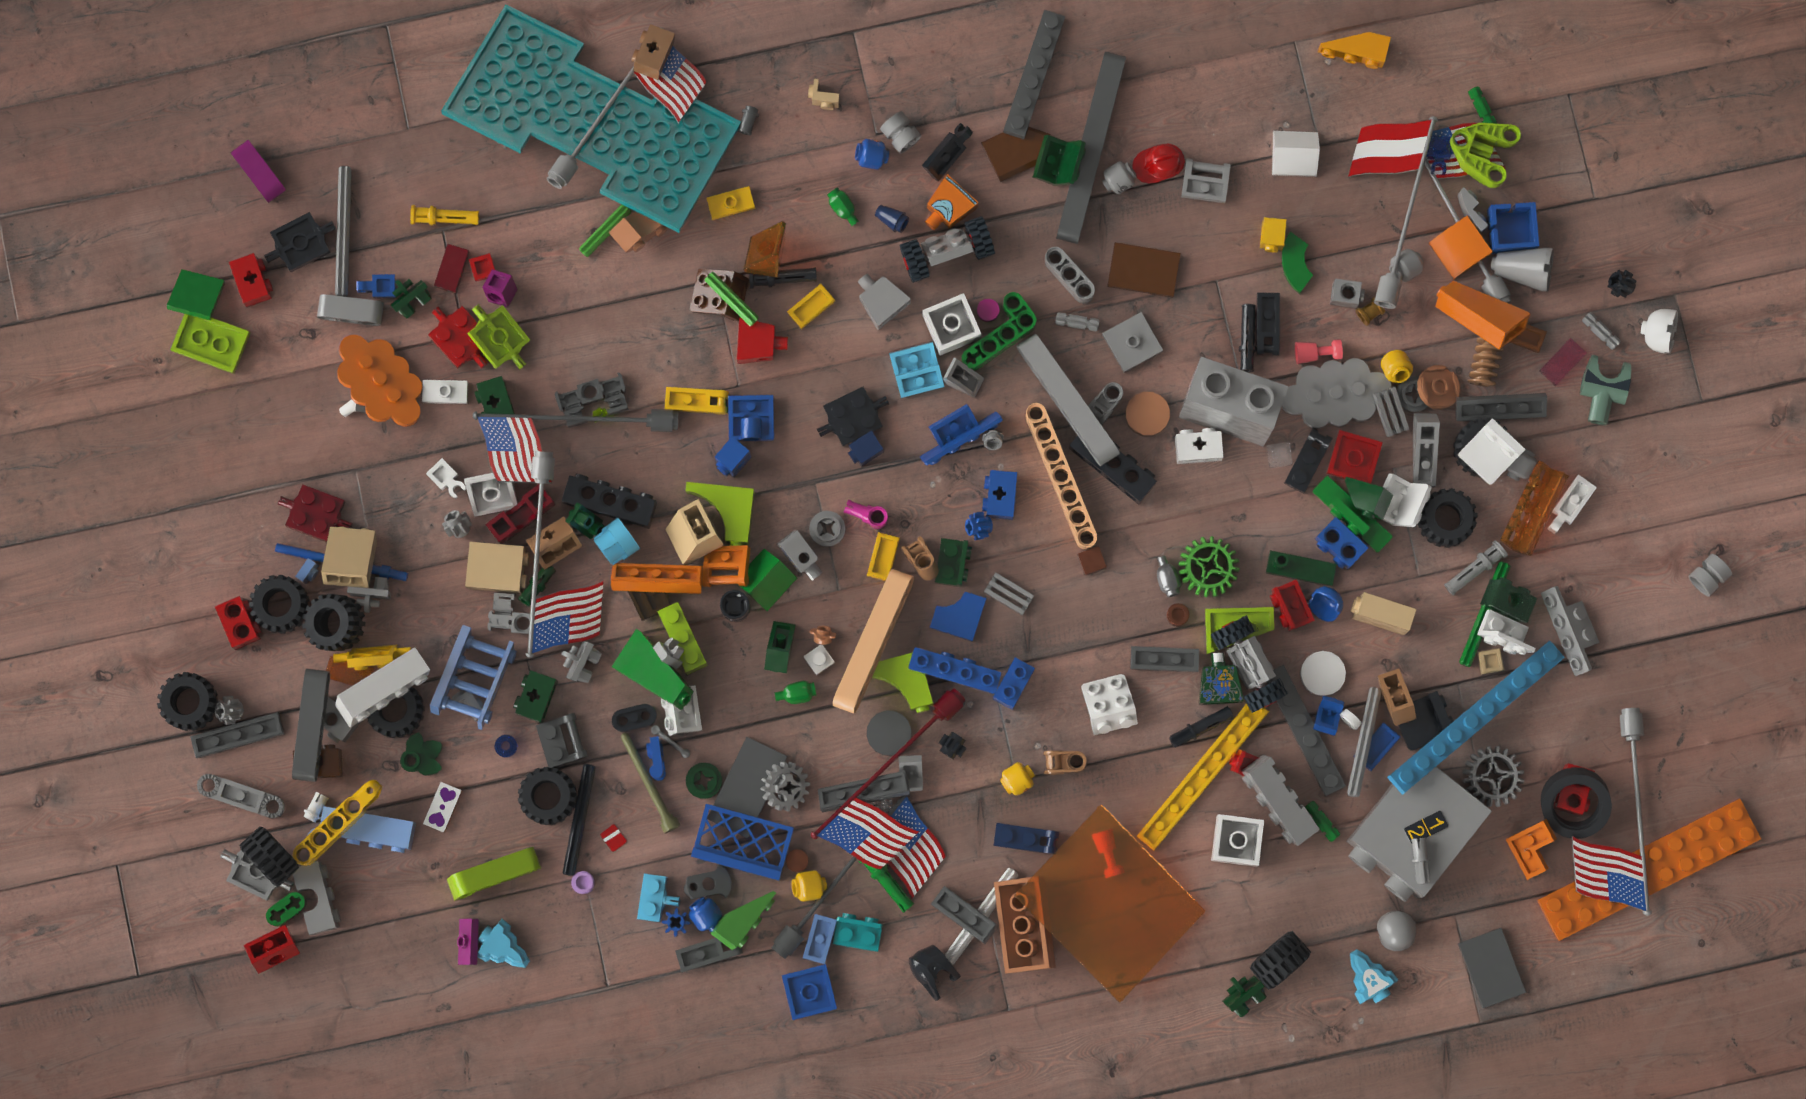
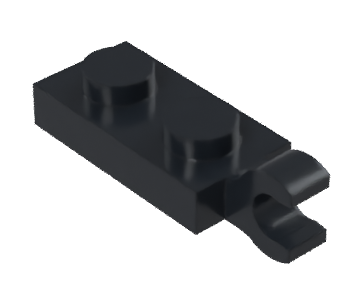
M962 123L956 126L955 134L948 133L922 164V167L937 181L943 177L964 152L966 147L963 143L973 134V131L968 126L964 127Z

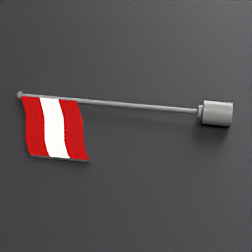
M1435 116L1430 117L1427 121L1409 124H1375L1361 128L1348 178L1364 174H1399L1418 170L1392 271L1381 276L1374 300L1376 305L1383 308L1395 309L1397 306L1403 282L1396 275V270L1435 122H1438Z

